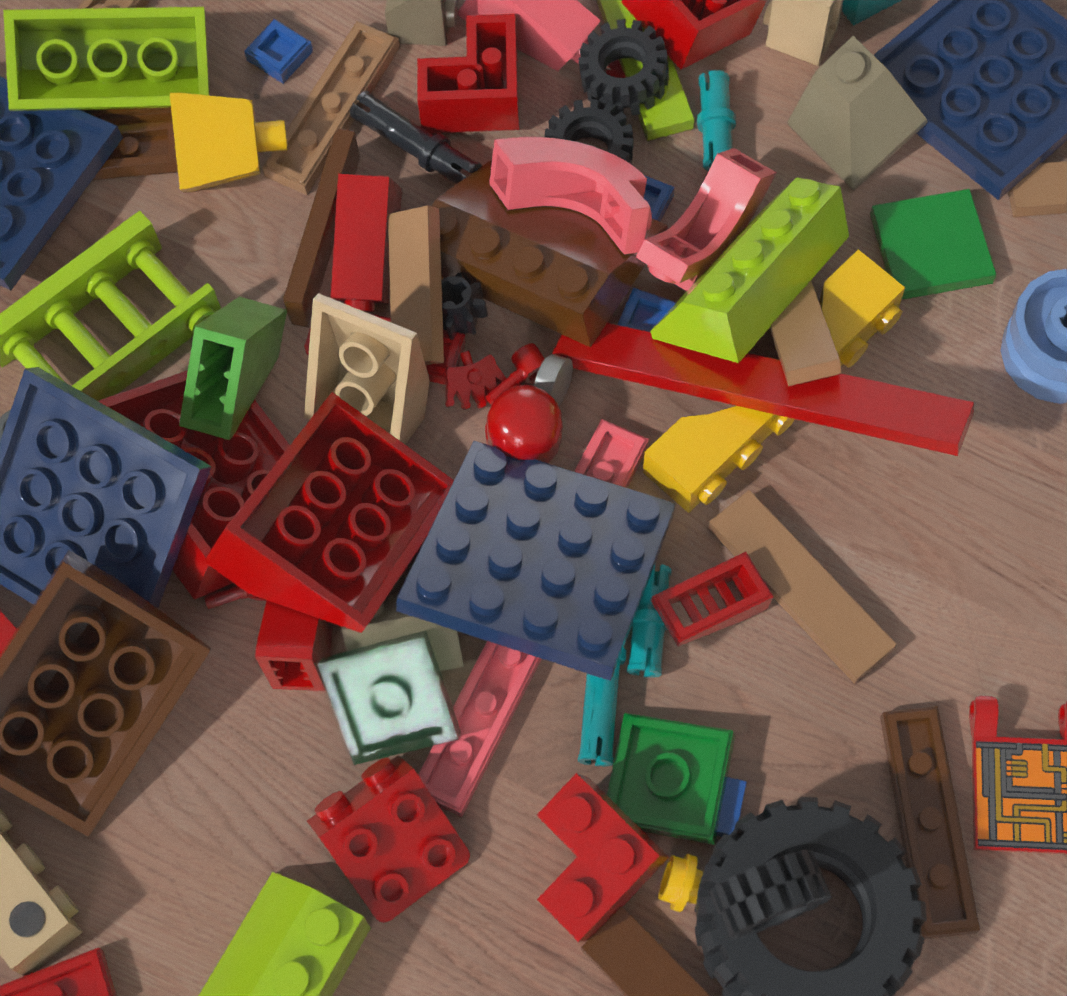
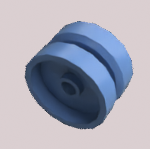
M1067 269L1049 271L1029 283L1018 298L1013 315L1007 323L1000 350L1005 370L1019 388L1039 400L1058 404L1067 403Z

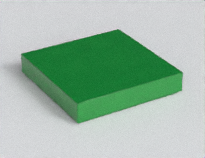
M970 189L872 205L870 217L886 272L905 287L902 300L994 283L996 272Z
M624 713L607 796L643 832L715 845L735 740L734 731Z

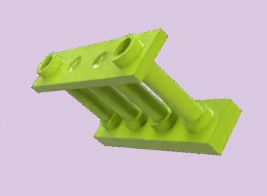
M139 210L0 313V366L3 368L12 360L18 359L25 368L39 367L64 381L34 347L36 342L52 330L60 329L94 367L91 372L73 384L72 387L99 401L121 392L193 337L195 326L220 310L221 306L214 289L208 283L191 294L155 256V253L161 250L162 246L152 223ZM140 268L175 306V308L152 325L115 286V283L134 269ZM100 298L135 337L112 356L75 317L76 312L94 299Z

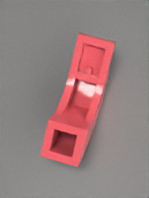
M517 137L494 140L489 184L508 210L537 206H555L572 209L596 220L623 254L639 252L645 239L646 231L651 227L652 213L648 202L644 200L647 178L637 168L605 150L570 140L547 137Z
M735 148L717 153L703 184L683 215L668 230L644 239L636 258L648 264L649 272L658 279L674 283L688 291L747 227L777 172Z

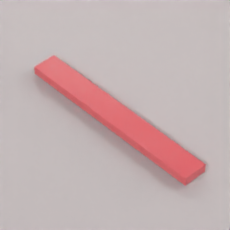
M601 419L574 472L628 488L644 456V452L648 448L649 439ZM489 641L486 642L418 774L439 807L463 817L541 658Z

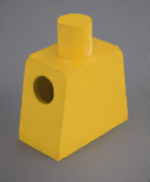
M170 93L179 186L183 193L194 192L261 174L259 152L287 150L285 120L255 122L252 100Z

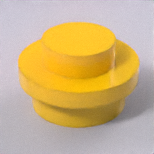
M686 854L684 858L671 855L665 866L658 898L670 903L671 910L681 912L686 903H696L704 871L697 869L698 860L694 855Z

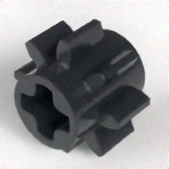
M457 273L456 276L443 278L441 280L443 329L447 330L449 340H453L456 333H471L474 335L476 333L477 318L488 317L486 301L482 300L484 296L481 283L475 282L469 285L462 278L461 273Z

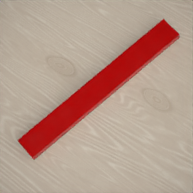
M611 323L605 325L591 347L561 335L552 354L571 359L573 369L955 456L959 455L974 415V402L846 374H838L788 386L780 360L747 353L739 363L652 339L651 332Z

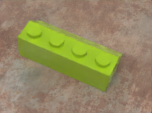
M204 7L3 10L8 105L10 111L171 108L170 93L209 95Z
M796 177L758 213L650 331L652 339L739 363L771 327V324L848 239L849 231L841 187Z
M272 871L199 996H333L371 927L364 916L312 887Z

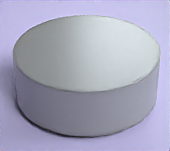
M556 354L547 356L542 362L535 379L534 386L544 389L556 400L558 406L562 403L571 382L573 372L572 360Z

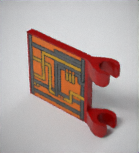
M977 696L969 705V722L972 736L974 850L1067 854V701L1058 710L1061 739L996 737L998 700L993 696Z

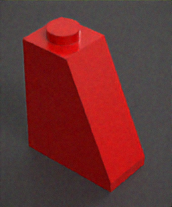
M338 174L331 298L345 301L344 304L364 312H375V303L389 304L388 214L400 212L402 202V188L390 177Z
M266 600L256 644L255 658L272 689L327 691L333 623Z

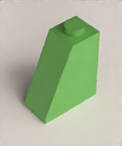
M239 296L195 326L179 426L227 440L233 437L279 358L287 309Z

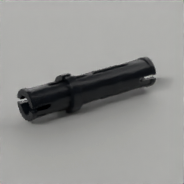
M369 91L361 92L356 99L371 109L370 112H366L354 103L351 106L350 116L352 119L361 122L408 154L417 158L419 166L428 172L437 171L454 184H458L467 177L461 173L462 169L472 174L482 167V164L478 161L472 160L451 147V141L440 133L435 135L429 133L423 127L415 124L374 97Z

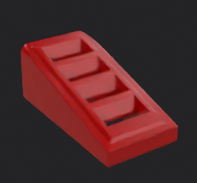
M744 552L652 596L651 602L676 645L681 646L767 610L774 596L747 552ZM733 581L743 599L737 602L726 583ZM716 588L727 606L726 608L720 610L709 592L710 589ZM698 594L710 614L705 618L701 616L691 599L692 596ZM680 601L693 624L684 628L671 604Z

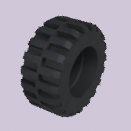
M799 797L797 804L792 806H786L783 800L765 805L762 813L755 816L750 812L737 821L734 830L728 836L724 834L714 847L712 856L708 864H706L701 878L694 910L696 912V926L694 930L697 946L702 948L705 957L703 964L710 978L716 977L723 987L721 994L723 996H893L901 989L913 972L911 968L914 961L921 955L925 938L920 935L921 926L927 920L926 902L918 900L917 889L922 885L916 867L906 868L901 858L907 851L895 837L887 842L878 833L882 824L868 814L864 821L849 815L851 805L834 800L831 808L818 806L817 797ZM801 850H812L818 866L839 877L856 897L863 917L861 937L853 953L837 966L822 971L797 969L780 961L768 951L755 932L745 937L728 939L709 891L715 888L717 884L728 881V878L736 874H742L751 867L761 866L766 861L775 858L780 859L784 855L793 852L797 853Z

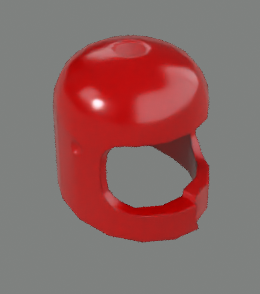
M517 385L502 391L492 402L485 425L486 444L496 447L505 456L518 460L535 459L549 464L557 455L561 444L563 431L562 413L556 400L544 389L532 385Z

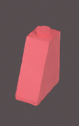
M466 0L458 10V16L465 21L466 15L515 14L517 49L556 71H559L570 59L577 64L579 63L582 44L589 45L587 36L601 21L578 0Z

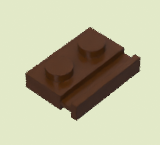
M171 108L81 110L116 125L123 136V139L93 180L178 172Z

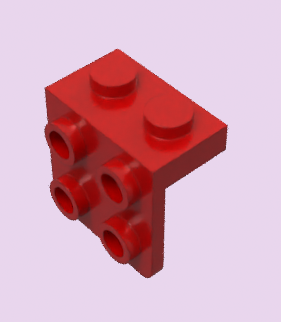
M399 755L391 760L388 757L382 758L370 765L362 773L361 782L346 793L337 791L323 799L314 810L316 814L307 820V823L334 858L373 916L382 923L391 921L466 865L470 859L468 848L414 768Z

